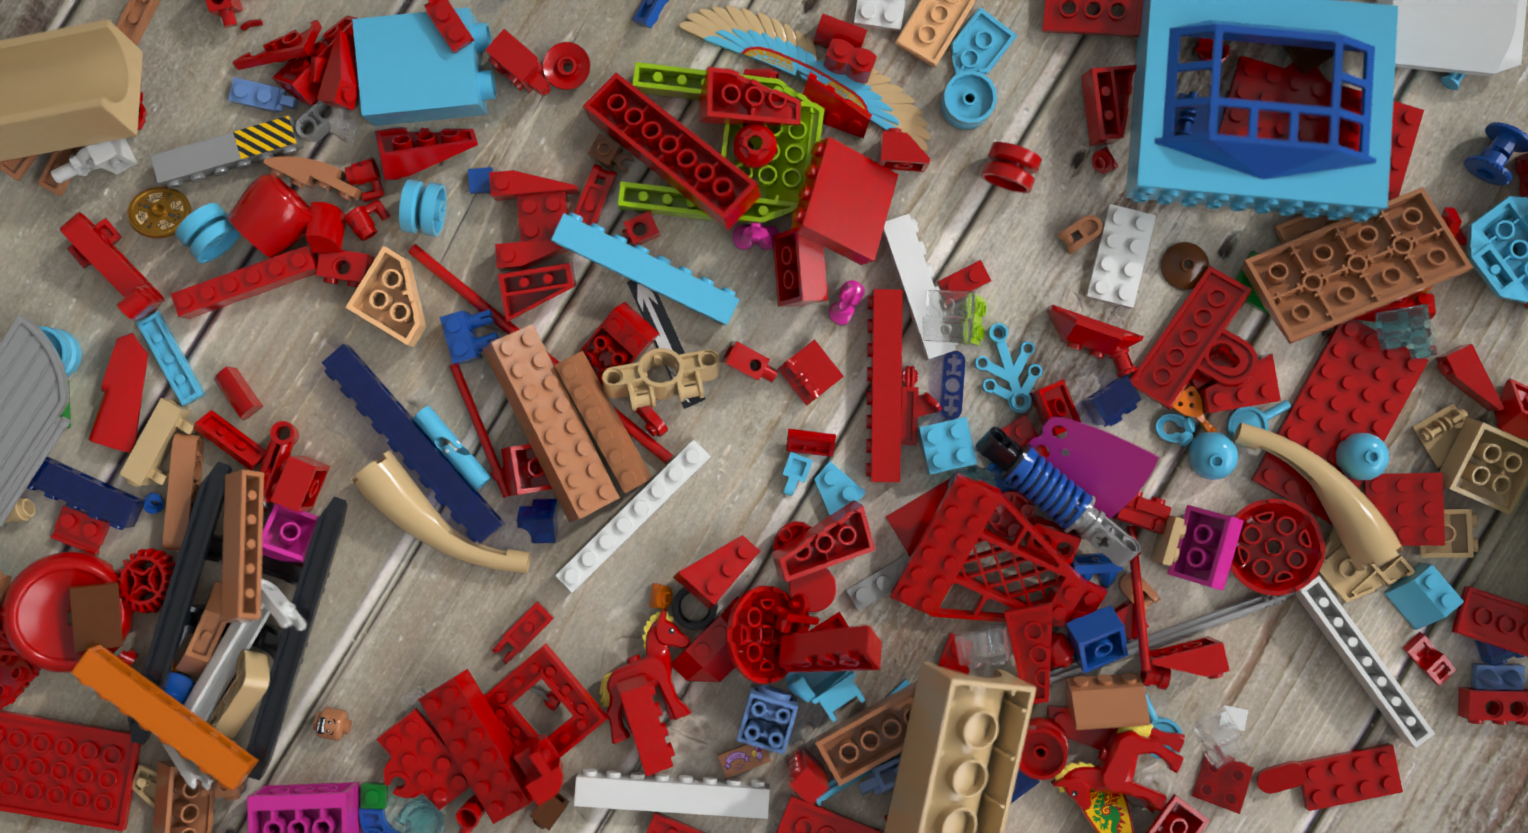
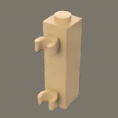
M160 398L119 474L127 478L126 482L128 484L140 487L151 485L152 481L160 485H168L169 474L159 470L172 446L175 434L179 433L180 429L188 434H195L197 432L193 429L195 423L186 419L191 409L182 406L170 398Z

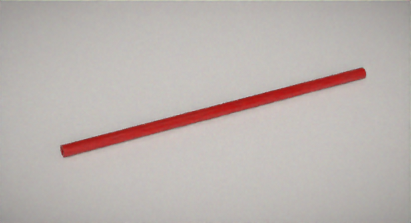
M417 244L410 248L408 252L478 311L482 312L490 309L493 314L490 317L494 318V324L509 335L520 330L511 321L506 322L505 316ZM548 353L553 365L560 363L556 358H554L550 353ZM614 407L628 434L667 464L673 454Z

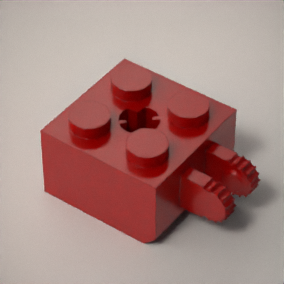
M503 29L485 49L490 57L488 61L493 65L492 67L502 76L506 73L510 83L520 92L524 89L529 94L532 90H535L541 96L549 94L551 88L548 81L544 79L543 67L538 61V57L507 30Z

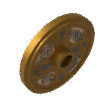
M153 187L140 192L132 199L127 210L128 220L132 228L145 237L155 239L175 235L180 223L192 213L187 197L180 191L168 189V187Z

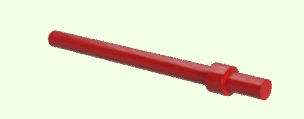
M452 364L449 366L491 467L492 472L490 474L493 481L497 482L503 498L508 497L504 467L501 468L460 366Z
M1127 526V534L1137 541L1136 526ZM1140 551L1130 560L1140 665L1141 671L1147 672L1151 671L1139 561Z

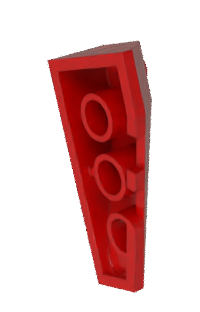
M346 15L324 33L322 41L314 43L311 53L307 57L298 60L296 58L290 59L272 79L300 102L310 106L316 104L319 101L317 96L321 83L310 81L311 56L329 58L337 30L354 36L352 19L358 18Z
M707 67L699 99V122L799 126L801 100L777 89L773 90L759 84L760 82L755 79L751 80L739 75V72L733 69Z
M397 127L375 131L385 180H399L403 177H409L478 145L474 129L445 128L441 132L429 131V128H421L420 132H407V127Z
M1509 378L1500 396L1505 409L1494 412L1498 422L1497 426L1503 432L1510 433L1518 438L1528 439V386Z

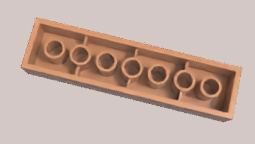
M529 325L484 347L483 351L569 523L581 519L619 499L620 497L534 325Z

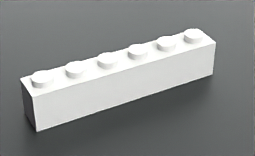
M909 214L886 221L882 234L927 361L955 351V345H958L954 331L950 332L947 325L950 322L947 310L941 307L939 300H942V295L939 287H934L932 266L930 263L926 264L924 255L927 254L923 241H918L916 235L919 232L915 219H911Z

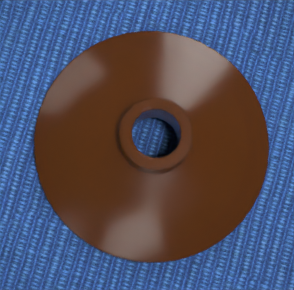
M1181 242L1171 246L1164 253L1161 260V271L1164 279L1171 286L1182 290L1195 288L1209 268L1206 253L1196 244ZM1185 261H1189L1191 263L1190 269H1186L1184 267Z

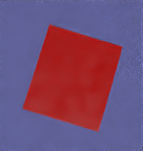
M956 475L886 516L910 557Z

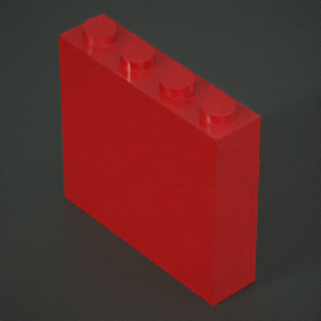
M827 137L816 142L811 150V162L805 171V182L798 194L799 202L792 214L793 222L790 230L859 265H864L875 261L899 174L837 140Z

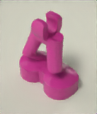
M751 223V226H737L733 230V242L740 250H748L753 245H759L761 249L768 251L773 249L772 235L779 232L776 227L761 226V223Z
M850 280L842 285L840 296L838 297L840 301L833 303L829 309V317L835 324L844 326L849 322L855 311L854 306L859 304L865 293L862 284Z

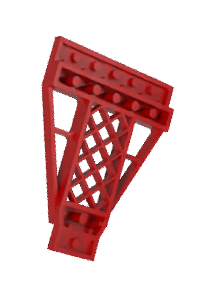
M957 473L892 589L890 597L932 617L1006 622L1005 614L980 611L987 599H993L1013 609L1053 602L1052 626L1064 627L1066 623L1071 622L1075 618H1080L1096 611L1105 598L1107 590L1084 579L1003 495L999 488L979 479L974 481ZM999 503L1004 504L1022 524L1013 540L985 529ZM1026 531H1029L1055 560L1020 545L1019 543ZM988 541L991 549L977 553L975 544ZM972 549H973L974 554L969 556V554L971 553V551H972ZM1005 551L1011 552L1013 559L999 563L996 554ZM993 555L996 564L982 568L980 559ZM977 560L980 569L966 573L964 564ZM1026 561L1033 563L1034 569L1020 573L1018 564ZM1015 565L1018 574L1004 577L1001 569ZM998 570L1001 579L987 582L985 574ZM1047 571L1054 572L1055 579L1041 582L1039 574ZM982 575L984 583L974 579V577ZM1037 575L1039 583L1025 587L1023 579ZM1020 580L1022 588L1009 592L1006 584ZM954 583H958L981 594L973 610L939 607ZM1004 585L1006 593L994 587ZM1052 587V589L1046 597L1044 589ZM1042 590L1044 598L1030 602L1028 593ZM1025 595L1027 602L1016 597Z

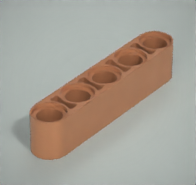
M176 433L173 438L163 531V548L165 550L180 551L201 484L204 455V437L202 435Z

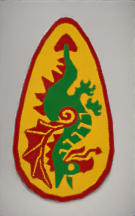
M1090 789L1092 805L1090 809L1082 810L1096 833H1134L1132 817L1125 794L1103 793Z

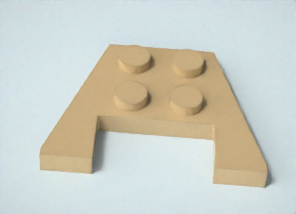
M1333 527L1325 541V557L1318 574L1343 602L1348 603L1375 591L1379 587L1386 584L1390 585L1400 578L1413 575L1415 570L1402 556L1398 555L1381 570L1375 564L1367 563L1364 564L1366 570L1357 571Z

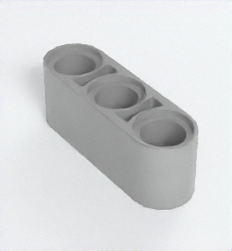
M359 96L357 97L354 109H356V107L359 104ZM318 101L297 120L295 125L296 131L307 141L317 142L353 110L335 108ZM332 109L330 117L324 118L325 110ZM313 124L314 129L312 133L306 134V128Z

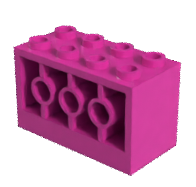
M359 782L264 785L247 796L248 833H361L359 821Z

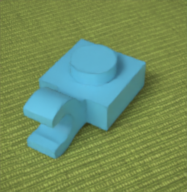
M790 452L782 475L789 477L783 491L784 494L792 496L797 482L805 483L813 460Z

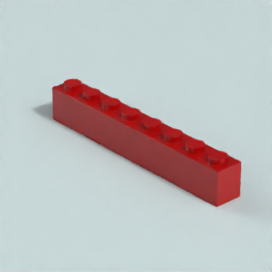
M873 289L872 295H868L867 308L872 310V319L867 320V333H871V343H867V357H871V367H867V381H871V391L866 393V405H871V413L866 415V429H870V439H866V453H870V463L866 462L865 475L870 477V482H900L903 290Z

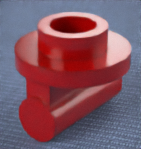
M1107 146L1093 154L1092 165L1097 172L1106 174L1119 167Z

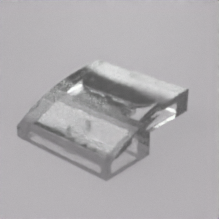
M927 290L926 315L922 317L923 341L970 343L974 321L975 292Z

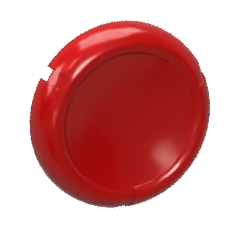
M82 552L55 553L29 564L11 582L2 603L1 622L8 643L22 659L37 668L50 672L71 673L87 651L75 652L73 625L68 626L67 611H71L70 585L118 581L116 578L120 577L121 573H117L113 569V565L107 561ZM120 598L123 643L131 630L134 620V611L131 610V607L124 605L126 598ZM120 647L106 649L114 654Z

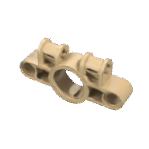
M666 348L653 349L644 354L637 363L606 369L602 375L604 392L610 398L629 396L632 411L650 405L656 407V399H669L677 394L680 402L697 396L704 398L702 382L718 377L719 355L713 350H702L678 355L676 352ZM667 365L675 369L676 377L671 381L656 383L648 379L647 372L655 366Z

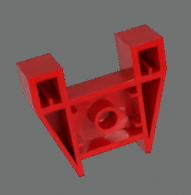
M514 170L489 172L491 197L496 201L517 199L520 242L495 244L497 268L502 272L525 270L568 252L569 250L551 242V239L563 214L569 215L567 195L580 194L578 187L573 184Z

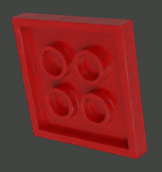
M1382 473L1374 479L1364 480V495L1382 514L1397 536L1401 546H1445L1443 473Z

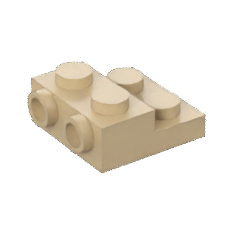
M1445 508V546H1420V557L1474 558V552H1478V538L1473 537L1472 528H1477V514L1472 513L1471 508Z

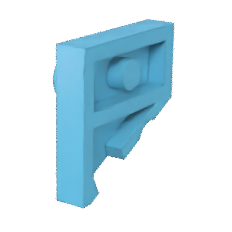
M830 461L814 478L829 515H832L853 500L858 502L866 493Z

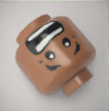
M325 707L322 711L317 712L313 723V730L316 731L317 736L320 738L339 741L344 734H349L352 720H348V713L345 710Z

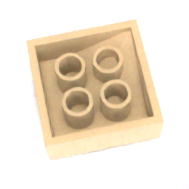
M1467 417L1439 472L1443 473V486L1511 515L1528 483V442L1486 423Z

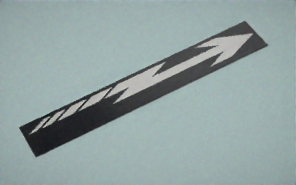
M628 281L627 284L642 317L660 333L654 341L656 348L670 349L678 355L685 354L658 293L636 282ZM665 365L672 380L676 377L675 369ZM697 396L684 399V402L681 403L684 409L706 400L705 396L704 398Z

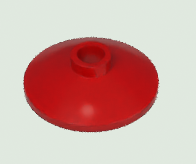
M558 43L551 47L544 57V75L556 88L562 90L575 89L581 86L590 74L591 63L589 56L581 46L575 43ZM566 65H571L572 70L569 72H565L564 67Z

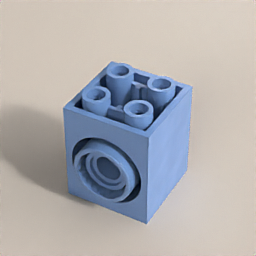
M751 684L738 727L737 741L785 755L798 709L797 697L776 687Z

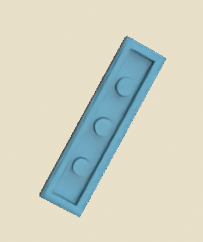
M156 311L136 322L180 404L186 406L206 395L162 314Z

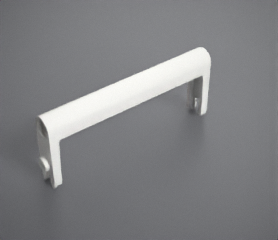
M261 579L260 619L245 623L231 622L209 663L183 704L204 721H208L235 675L239 653L243 649L249 650L270 614L284 628L294 624L299 631L305 629L306 622L296 611L295 605L288 601L275 584ZM162 743L181 776L190 787L195 789L197 786L196 780L198 779L202 782V786L205 789H210L213 782L210 774L200 771L198 765L190 759L181 757L178 754V750L171 745Z

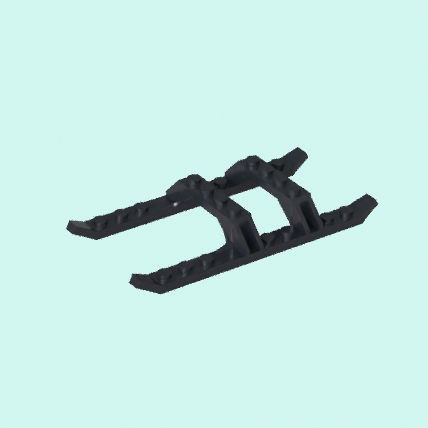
M217 462L212 471L200 484L141 674L163 691H166L174 661L184 637L194 633L205 609V604H192L205 561L223 563V535H214L225 500V475L232 473L231 466L225 463ZM333 497L327 508L318 517L304 563L279 561L262 555V574L282 579L296 586L292 604L295 605L296 611L306 622V627L299 631L294 624L288 625L287 628H281L265 623L252 644L253 647L267 652L274 662L270 671L269 685L262 697L246 749L248 753L259 760L249 773V778L260 781L272 760L344 526L348 506L344 499ZM231 622L226 623V626L220 637L224 636ZM128 716L131 742L144 745L149 740L152 732L141 728L138 725V721Z

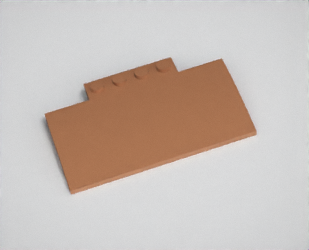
M1423 187L1389 200L1387 209L1378 213L1377 216L1371 217L1366 222H1353L1352 218L1330 220L1328 216L1319 215L1316 218H1306L1301 215L1276 225L1274 231L1282 245L1245 259L1241 267L1262 304L1289 344L1458 276L1473 268Z

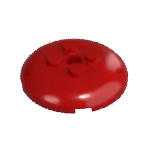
M1264 499L1245 506L1234 516L1244 522L1230 570L1244 586L1261 594L1280 596L1303 589L1317 576L1325 557V542L1318 522L1303 507L1288 500ZM1271 540L1278 544V551L1275 554H1271L1267 549V543Z
M757 586L745 592L732 608L727 623L726 641L733 665L742 676L758 684L774 683L788 674L779 665L781 636L795 633L792 631V627L789 633H784L774 628L778 616L772 613L773 606L789 607L788 602L792 600L783 590L774 586Z

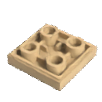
M1169 516L1163 534H1157L1150 557L1151 561L1168 566L1177 561L1180 551L1177 548L1179 539H1182L1186 532L1185 520L1183 518Z

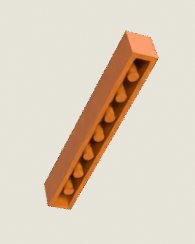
M101 645L89 648L72 671V674L77 677L81 684L90 686L97 691L100 698L112 702L122 714L134 718L138 721V725L141 728L156 734L159 741L166 745H171L178 750V754L181 757L193 761L198 765L200 771L215 777L224 788L233 791L240 786L259 761Z

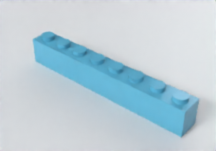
M572 212L569 215L563 214L551 242L722 325H728L740 300L735 297L736 292L726 287L720 290L713 286L714 282L703 276L700 279L691 276L693 273L691 270L683 266L677 269L670 265V260L660 255L657 258L648 255V249L637 244L634 248L626 244L627 239L617 234L611 237L604 233L605 228L595 223L589 226L582 222V217Z

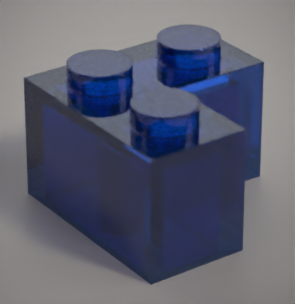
M1126 375L1119 377L1083 399L1081 403L1095 425H1104L1106 427L1108 425L1113 426L1123 420L1122 415L1137 408L1136 403L1142 399Z

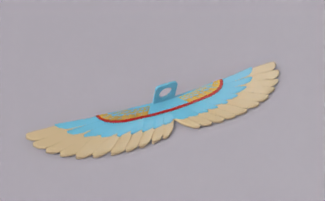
M715 6L712 7V11L699 9L700 14L691 13L687 15V19L690 21L680 23L679 26L682 30L704 39L705 42L761 62L804 83L807 82L811 71L821 83L826 86L828 84L831 85L841 97L851 99L871 113V122L885 131L888 128L902 129V132H907L924 152L928 150L927 143L924 140L929 141L930 134L925 129L928 127L927 122L920 117L923 112L912 105L915 103V100L904 94L903 88L889 84L891 79L885 75L878 74L877 70H872L867 83L855 82L848 78L846 74L832 73L823 66L825 56L817 60L814 43L809 37L805 39L804 35L798 30L794 34L789 25L784 23L782 26L778 20L774 18L770 20L765 14L759 12L757 17L745 8H742L741 11L732 6H726V10Z

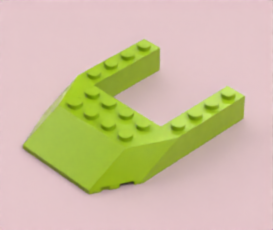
M635 62L633 86L643 94L699 100L706 70ZM742 75L751 80L755 79L760 82L759 84L770 89H777L801 100L799 126L764 125L776 137L777 152L774 159L762 168L753 169L746 167L737 160L734 154V138L738 131L746 125L725 124L721 155L758 183L761 195L737 222L764 223L792 213L797 208L799 202L798 194L804 185L805 171L812 158L811 150L814 144L821 140L824 108L811 102L806 96L796 92L780 79ZM756 136L748 140V146L752 150L760 149L763 144L762 140ZM620 182L618 198L620 210L642 213L650 211L651 214L715 221L673 187Z

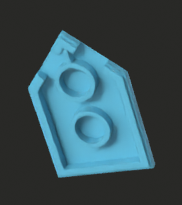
M979 7L951 43L954 75L963 71L973 70L988 74L1018 35L983 8Z

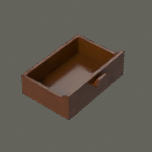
M118 581L70 585L71 611H67L68 626L73 625L75 652L87 651L89 648L101 645L104 648L122 647L123 634Z

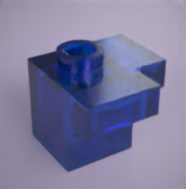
M533 499L532 506L519 507L517 527L529 532L532 544L556 543L558 534L557 499Z

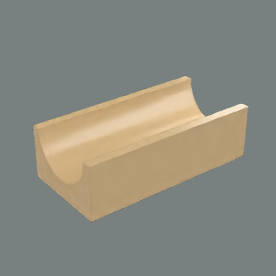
M109 19L1 40L0 161L137 136L143 52Z
M922 661L884 833H1004L1036 687L1005 670L995 669L994 678H986L958 673L931 662Z

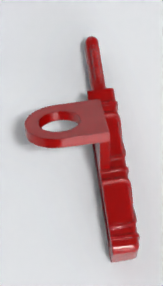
M906 366V370L902 372V381L905 383V387H901V445L915 446L917 444L918 417L940 412L942 407L929 393L923 392L921 395L918 394L919 387H915V383L918 381L917 375L919 373L915 370V366Z

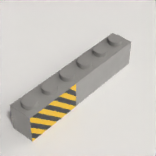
M286 116L151 155L150 158L157 183L168 187V189H177L183 186L182 183L189 181L193 183L201 182L206 179V176L213 174L214 176L225 175L229 173L228 170L234 168L246 169L252 166L251 163L258 161L263 163L264 159L274 158L282 154L283 156L294 155L297 153V150L304 148L301 136L295 128L296 121L290 116Z

